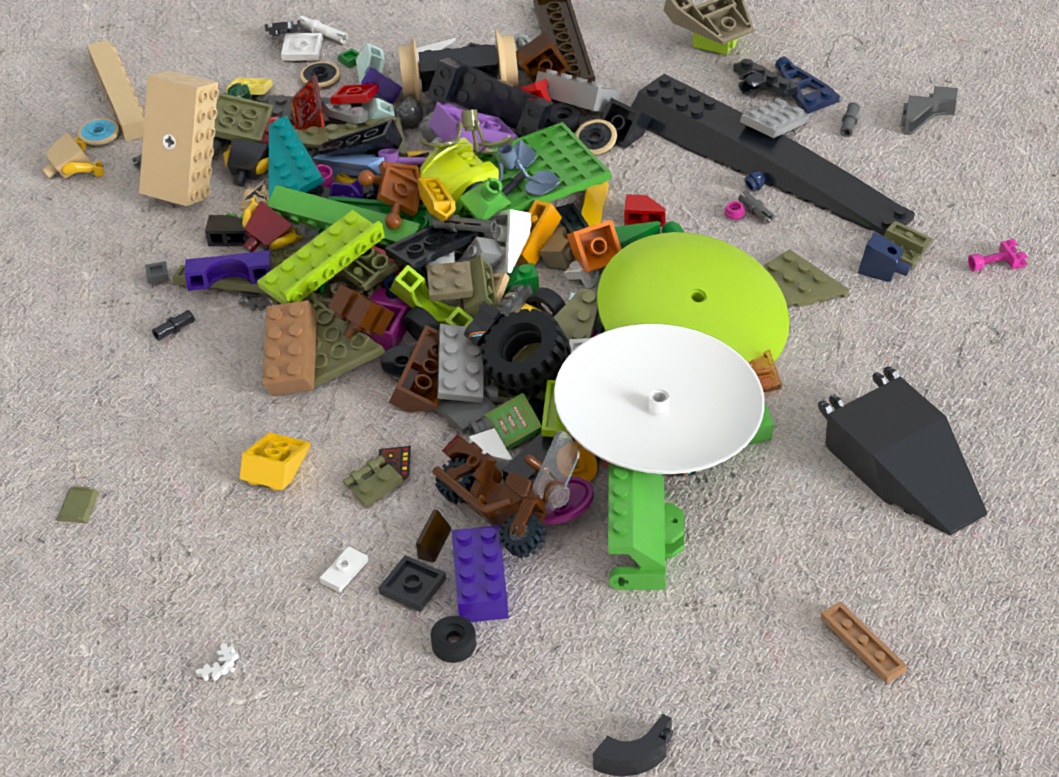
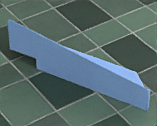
M319 154L312 158L332 168L333 175H340V172H344L347 175L358 176L360 171L364 169L380 176L379 164L384 161V157H376L375 154Z

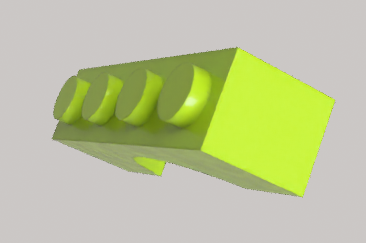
M409 265L394 279L389 289L411 308L419 306L427 310L439 324L467 327L473 321V318L459 306H448L441 301L430 302L429 289L426 286L425 278Z

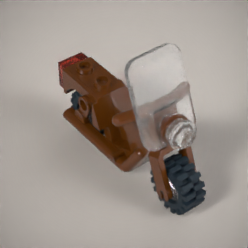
M558 431L543 463L530 454L524 458V461L529 466L538 471L534 483L530 479L514 472H510L505 482L501 483L503 477L501 476L502 473L495 466L497 461L489 453L483 455L482 448L474 441L470 444L457 434L442 450L450 459L448 461L449 465L447 466L444 463L442 465L444 469L436 466L432 471L436 476L435 481L437 483L435 485L438 491L449 502L452 501L454 504H457L458 501L465 503L491 526L499 525L500 528L502 527L504 530H499L501 535L499 539L513 556L528 558L530 557V552L535 555L537 553L535 549L543 547L540 542L545 543L546 541L544 536L547 534L543 525L546 517V508L553 510L565 505L569 500L570 490L566 486L578 461L579 447L567 432Z

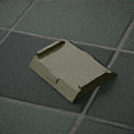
M73 486L70 488L56 521L88 523L99 492L90 487Z

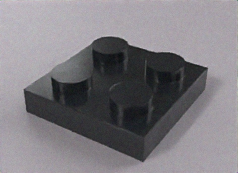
M405 555L378 587L379 594L421 612L446 580V572Z

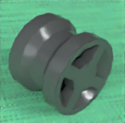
M487 417L481 418L479 422L472 421L468 424L471 436L493 429Z

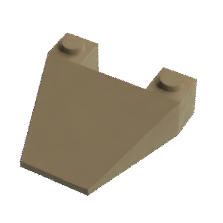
M666 0L663 11L673 24L722 45L754 32L744 0H709L696 6L691 0Z

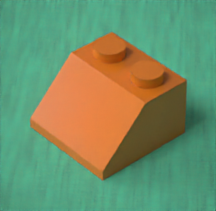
M612 220L567 234L572 253L585 273L605 267L621 250Z

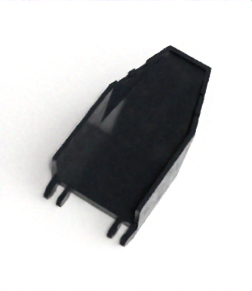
M887 366L883 368L884 375L875 372L872 377L878 388L846 405L843 404L842 399L836 394L829 396L830 404L825 400L819 401L818 409L827 420L825 440L827 449L885 503L889 505L894 503L904 508L905 513L909 515L915 514L923 518L924 523L948 535L956 533L987 515V510L947 417L907 383L896 369Z

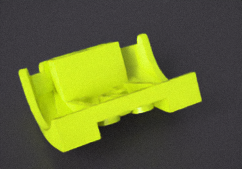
M464 137L460 138L458 144L436 148L421 166L420 177H439L456 203L467 187L473 183L484 181L489 177L498 179V168L490 161L483 163L473 153V145Z

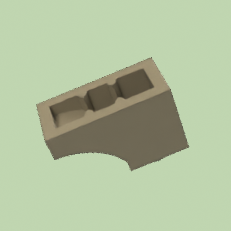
M558 227L540 250L546 268H568L575 259L565 227Z

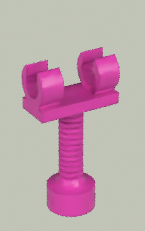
M1009 239L1006 242L1001 241L1000 253L983 257L979 253L969 255L968 265L971 271L974 272L982 270L986 264L1006 260L1012 269H1016V267L1026 266L1028 263L1025 259L1029 257L1025 252L1014 254L1018 251L1015 246L1019 244L1015 239Z

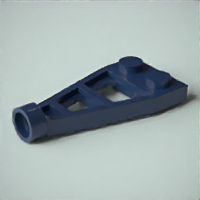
M780 57L776 61L775 68L780 72L781 77L789 79L791 82H793L791 79L795 77L803 79L795 83L799 86L798 93L793 94L792 97L806 114L840 101V95L829 85L793 65L787 57ZM808 86L817 89L805 95L800 91V89Z

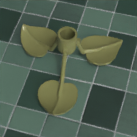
M477 110L461 111L462 122H458L459 128L456 138L444 143H429L420 139V142L428 147H446L458 144L462 128H464L465 132L472 131L475 148L473 153L476 156L498 153L497 149L489 147L513 144V139L510 135L500 141H486L480 128ZM476 131H478L482 143L477 142ZM478 146L486 147V148H484V149H482V150H479Z

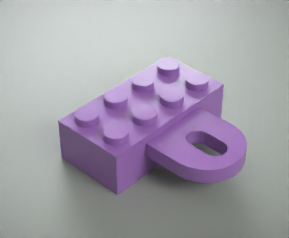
M437 102L428 125L433 129V133L440 137L444 143L456 138L459 128L458 122H462L461 111L464 110L450 103L442 104ZM478 113V121L486 141H500L509 135L513 140L518 138L499 117ZM462 128L460 138L465 137L473 145V150H475L472 131L465 132V129ZM476 131L477 142L482 143L479 133ZM478 146L479 150H482V149L486 148V147Z

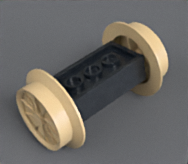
M495 28V45L484 44L475 47L464 46L454 49L425 50L418 52L419 63L417 62L415 36L412 37L410 44L398 45L404 99L408 96L416 98V100L420 101L421 105L419 78H421L422 92H428L439 60L448 57L518 87L517 59L513 34L501 35L497 28Z

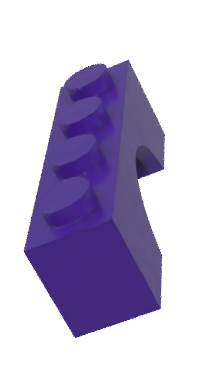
M270 250L186 259L184 274L188 291L209 289L216 281L227 277H242L251 284H256L259 279L273 270Z

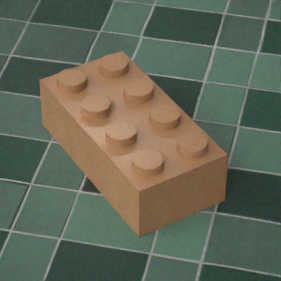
M308 300L266 306L263 386L272 396L314 390L317 312Z

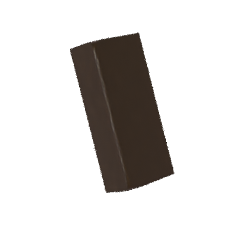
M437 509L432 511L416 542L418 559L429 562L436 561L451 532L450 525Z

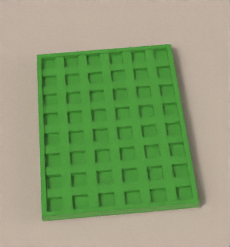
M563 122L514 139L512 145L514 147L519 140H522L535 151V161L530 166L524 168L530 177L533 178L534 174L538 171H549L559 178L560 183L551 191L543 195L534 196L527 193L525 185L529 182L525 177L506 196L511 203L501 211L511 209L527 212L535 200L549 203L559 198H565L569 194L584 191L588 187L599 185L612 179L611 172ZM498 153L477 156L483 163L490 161L496 166L499 177L498 162L501 160ZM503 167V180L501 181L503 186L505 187L521 170H507ZM472 185L467 187L463 194H465L471 188Z

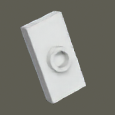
M348 546L320 577V583L340 593L368 562V556Z

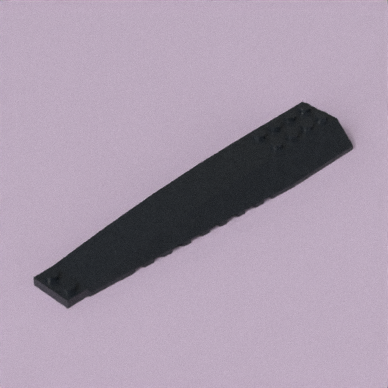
M663 74L641 89L631 105L632 108L652 117L647 130L701 157L707 158L709 156L717 164L723 165L725 163L731 166L733 171L739 172L741 170L747 174L759 171L764 174L765 185L770 187L775 185L781 188L783 193L789 194L791 192L798 195L799 200L812 202L815 207L822 210L825 208L830 209L831 214L865 229L873 230L884 236L886 230L894 221L906 226L914 219L915 212L897 204L810 149L783 134L772 138L741 123L740 119L744 113L669 75Z

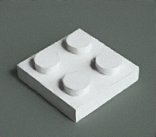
M286 33L281 52L282 61L319 60L323 41L322 33Z

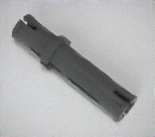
M452 215L444 222L433 217L432 222L434 228L450 229L452 232L464 230L494 234L497 227L495 220L461 218L458 215Z

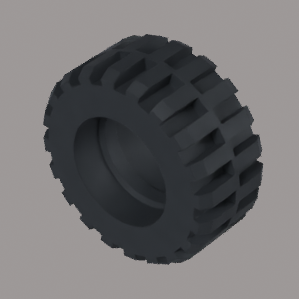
M520 309V312L517 313L513 311L506 318H500L498 320L499 323L497 325L493 324L489 329L490 333L486 334L483 341L485 344L481 348L482 363L497 386L502 391H506L507 394L520 395L524 393L525 396L527 394H530V396L537 395L541 390L543 392L546 391L547 380H556L562 364L571 354V347L560 325L549 313L541 312L538 309H531V311ZM532 343H541L539 349L530 358L521 362H512L515 354L524 346Z

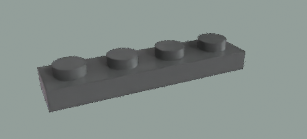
M517 284L510 288L496 308L505 314L504 318L513 311L516 313L520 311L532 294L530 284L525 286Z

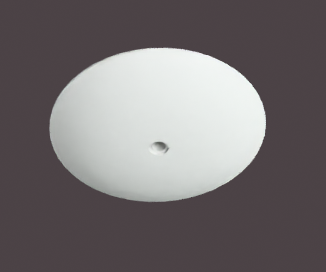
M630 325L606 331L587 340L577 347L562 364L554 389L555 405L560 420L566 430L580 445L607 462L646 473H688L722 463L747 446L757 433L764 414L765 399L760 380L749 363L739 353L714 337L696 330L674 325Z

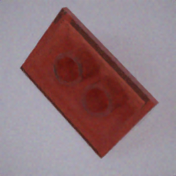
M315 74L291 99L294 128L297 130L313 126L325 127L318 79Z

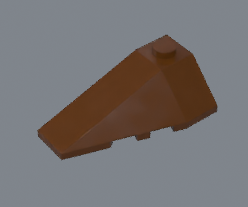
M425 325L388 403L407 412L429 411L437 408L440 401L437 398L438 330Z

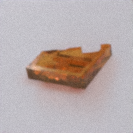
M770 350L763 352V356L756 361L753 359L749 362V365L760 380L763 393L781 389L782 383Z

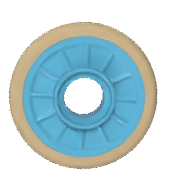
M98 118L84 123L79 128L77 135L87 145L98 146L113 141L118 136L120 128L111 119Z

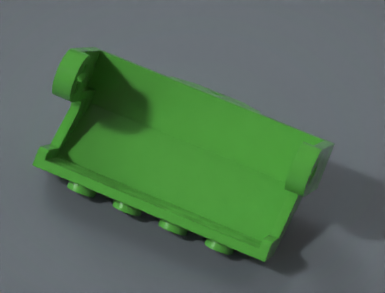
M609 462L608 553L629 554L639 565L636 567L613 568L609 572V584L617 590H666L665 558H673L684 549V512L672 503H664V476L627 469Z

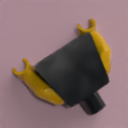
M232 139L229 149L223 153L225 165L231 174L235 176L233 183L237 186L243 187L246 179H259L261 174L269 169V147L267 144Z

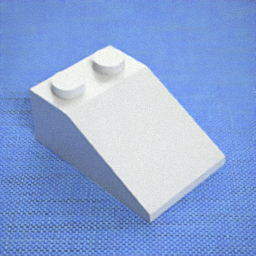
M511 209L500 211L487 219L495 220L497 227L494 234L485 232L484 238L497 240L503 253V257L493 269V274L504 272L509 274L512 272L530 235L531 213Z

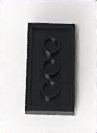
M431 225L385 247V252L388 257L402 266L406 267L409 265L412 269L417 270L464 245L470 244L475 237H479V233L464 230L452 232L450 229L434 228Z

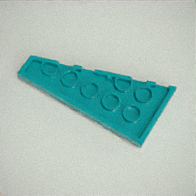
M287 116L278 118L269 124V199L276 185L306 193L324 183L323 177Z

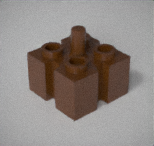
M342 284L339 285L328 308L335 311V317L349 323L343 334L351 339L356 329L362 330L371 336L374 333L382 336L394 315V312Z

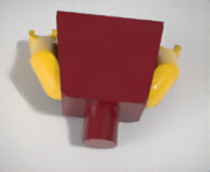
M252 198L251 203L243 212L242 221L244 234L249 238L243 247L248 252H254L258 246L268 251L269 249L275 250L300 242L304 235L298 236L296 234L297 228H294L291 232V223L264 202L260 201L258 204L255 202L256 198Z

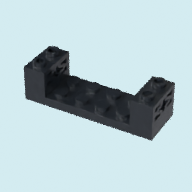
M451 57L439 60L427 94L428 98L442 104L452 101L470 110H477V113L499 117L508 127L515 129V134L518 138L544 129L553 106L551 101Z

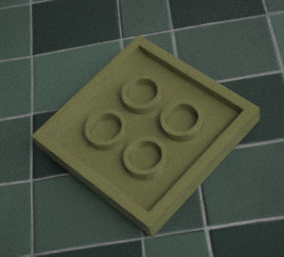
M219 93L216 103L217 116L215 118L214 128L216 132L214 137L231 141L232 139L262 143L274 105Z

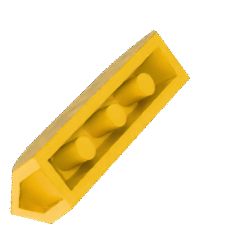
M439 177L418 178L417 184L421 200L431 215L444 222L455 212V201Z

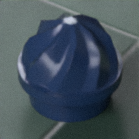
M753 171L747 174L744 181L747 187L754 192L763 187L765 177L761 172Z

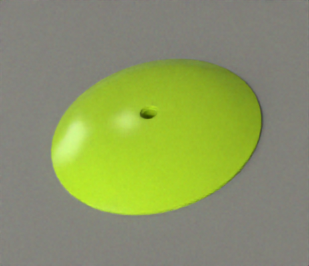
M671 232L639 239L621 249L609 261L598 284L597 307L605 331L639 324H665L696 330L714 337L734 349L749 363L757 376L765 372L778 359L788 338L790 323L787 303L781 289L771 274L744 251L713 237L686 232Z

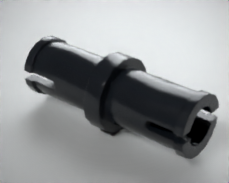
M186 310L176 317L168 318L165 323L152 329L154 338L160 341L172 333L180 332L181 328L195 321L194 315L190 310Z

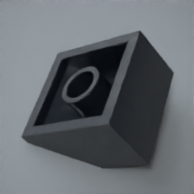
M613 98L610 99L601 117V120L608 121L615 127L617 132L615 144L625 149L644 135L652 117Z

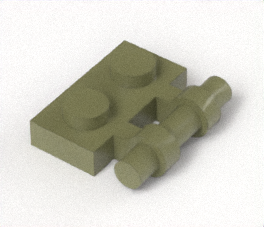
M381 455L375 459L371 458L364 467L358 471L353 470L349 473V477L343 480L347 488L353 484L356 485L351 489L352 493L365 508L404 483L402 476L389 464L382 469L380 468L381 465L386 463ZM371 472L373 473V475L367 478L366 480L363 479Z

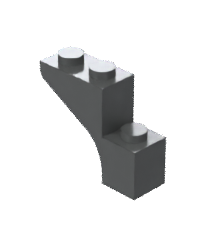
M934 86L933 94L929 93V97L909 95L908 103H904L901 126L905 127L904 135H912L935 116L955 115L958 88Z

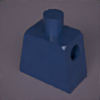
M874 232L866 245L858 274L890 282L895 273L907 277L912 265L901 261L904 251L902 247Z

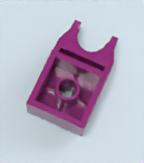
M381 287L371 295L370 299L394 312V315L382 336L376 333L373 336L365 334L378 345H381L386 351L400 344L407 331L403 323V317L412 308L400 298H389L386 287Z

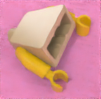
M68 132L55 141L45 154L50 163L42 170L49 178L58 171L64 178H68L78 172L90 173L91 171L98 177L104 175L103 164L100 161H96L91 165L92 161L84 152L86 150V142L82 141L79 137L73 139Z

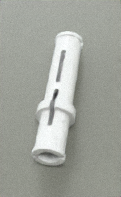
M303 15L299 17L303 20L301 21V27L310 30L311 33H322L325 37L342 44L346 43V40H343V38L348 39V33L324 25L317 19L312 20Z

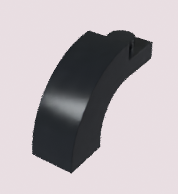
M662 714L649 732L637 740L619 741L607 735L593 753V769L612 776H633L653 769L666 758V744L670 742L673 736L672 718Z

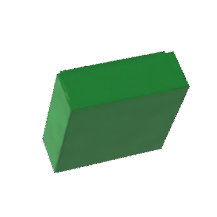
M351 48L338 55V61L350 69L357 65L356 58L360 53Z

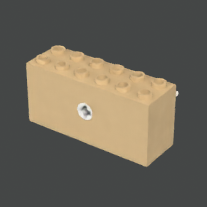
M172 70L148 75L139 194L184 206L208 199L210 194V176L212 174L211 161L214 154L213 138L216 132L214 128L217 116L216 103L219 95L217 81Z

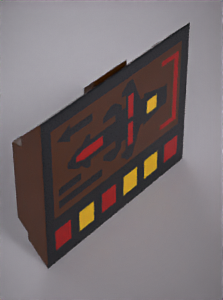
M411 446L379 449V456L381 455L386 462L380 468L382 469L389 464L402 476L403 480L407 479L410 474Z

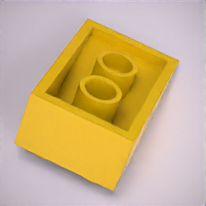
M268 432L242 453L240 479L252 485L261 484L269 486L272 490H283L292 482L311 446V442Z

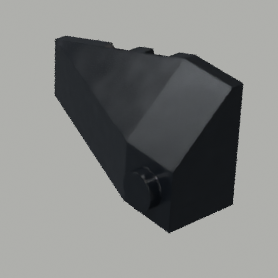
M390 119L324 142L318 152L320 155L378 154V151L391 148L398 150L403 139L394 120Z

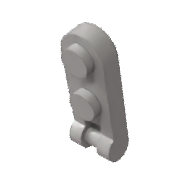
M330 103L322 107L323 113L326 116L349 123L358 124L369 120L368 111L362 107H353L351 104Z

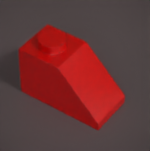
M626 194L624 226L656 221L660 222V227L666 224V209L647 195Z

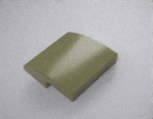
M894 221L889 226L884 235V238L903 248L901 261L911 264L910 270L917 264L932 241L931 237L897 221Z

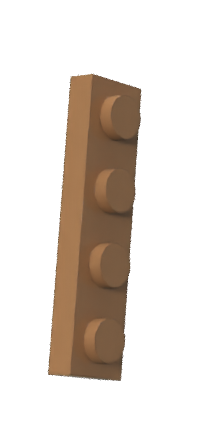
M841 601L821 612V620L886 684L907 671V665Z

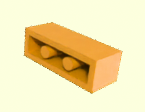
M539 200L534 201L528 212L531 213L530 235L516 262L517 265L533 263L535 266L541 256L540 250L552 236L562 218L552 203Z

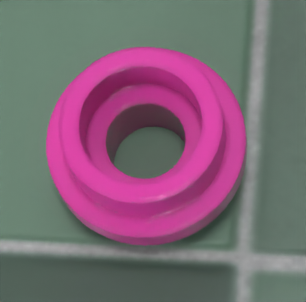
M731 201L725 207L724 214L730 219L737 220L745 215V208L742 203Z

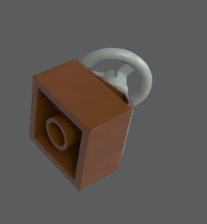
M546 31L532 41L523 33L513 36L517 46V70H525L533 83L536 82L538 71L546 72V69L557 71V75H561V73L570 69L563 55Z

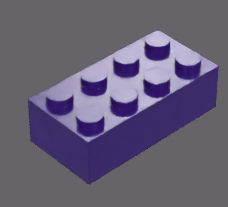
M499 525L451 530L459 616L468 619L470 622L509 618Z

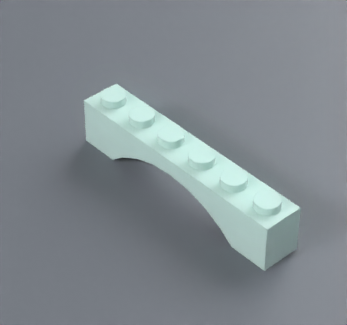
M366 43L356 58L360 84L366 75L365 71L368 66L382 73L385 62L383 50L369 43ZM377 94L368 103H363L364 110L368 111L369 119L377 120L388 116L395 117L393 105L385 102Z

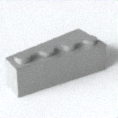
M546 69V72L538 71L536 82L547 79L549 96L557 101L592 111L604 112L611 98L619 100L620 91L603 87L602 83L594 81L587 83V79L579 77L572 79L573 75L561 73L560 76L557 75V71Z

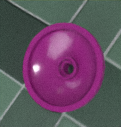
M580 477L557 478L564 485L563 495L558 501L546 503V517L543 525L563 524L582 515L594 499V490L591 483Z

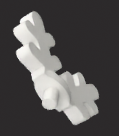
M226 643L221 644V650L217 651L219 663L215 662L213 664L214 667L205 664L204 668L197 669V677H202L204 681H207L212 676V679L216 681L221 675L227 674L229 671L234 672V661L238 659L234 646L228 647Z

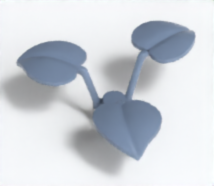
M519 140L514 147L511 144L499 147L498 154L501 161L498 162V180L500 182L503 180V167H505L507 170H521L529 181L525 185V189L530 195H543L560 183L559 178L549 171H538L534 174L533 178L528 175L524 168L530 166L535 161L536 153L522 140ZM483 181L475 182L469 190H471Z

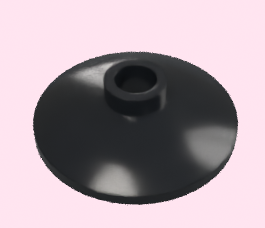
M397 345L386 350L380 360L383 371L390 376L400 378L415 347Z

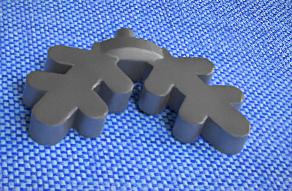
M240 291L242 300H238L239 305L244 303L246 307H250L251 311H254L255 307L259 311H263V308L270 306V302L265 301V298L257 300L255 295L259 293Z

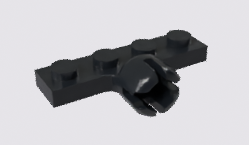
M743 59L733 64V71L741 75L739 80L745 79V81L739 82L738 87L741 93L747 96L759 93L762 89H768L783 98L798 93V85L753 62L751 59Z

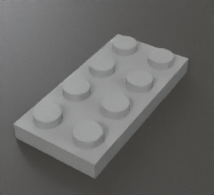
M776 99L742 114L740 122L775 138L807 123L810 115L804 113V110L801 108L791 107L787 105L786 101Z
M440 324L437 398L482 403V345L477 346L464 336L467 327Z

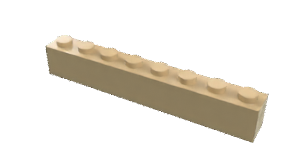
M109 40L87 45L90 60L125 142L143 137L144 111L139 104L137 95L135 96L134 88L130 84L129 77L126 75L125 68L121 63L119 55H117L115 46H111Z

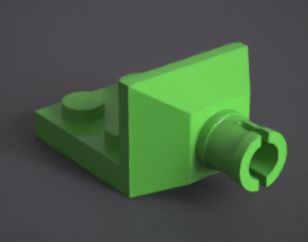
M489 177L458 198L455 203L456 210L452 215L467 218L470 213L475 219L487 220L510 205L511 202L501 191L502 183L498 179Z

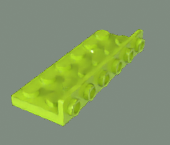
M351 210L257 281L258 287L281 304L302 301L356 258L380 242L385 237L382 223L377 221L373 224L354 210Z

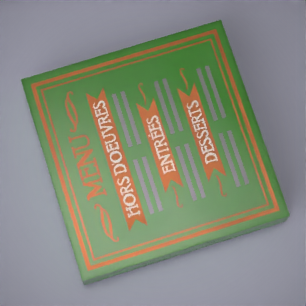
M524 393L484 415L490 420L492 428H495L507 451L540 433L542 425Z

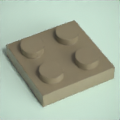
M470 261L427 265L430 302L473 297Z

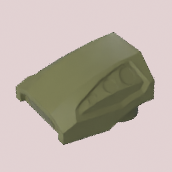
M372 246L339 272L359 288L367 291L399 268L395 262L389 261L386 255L375 251Z

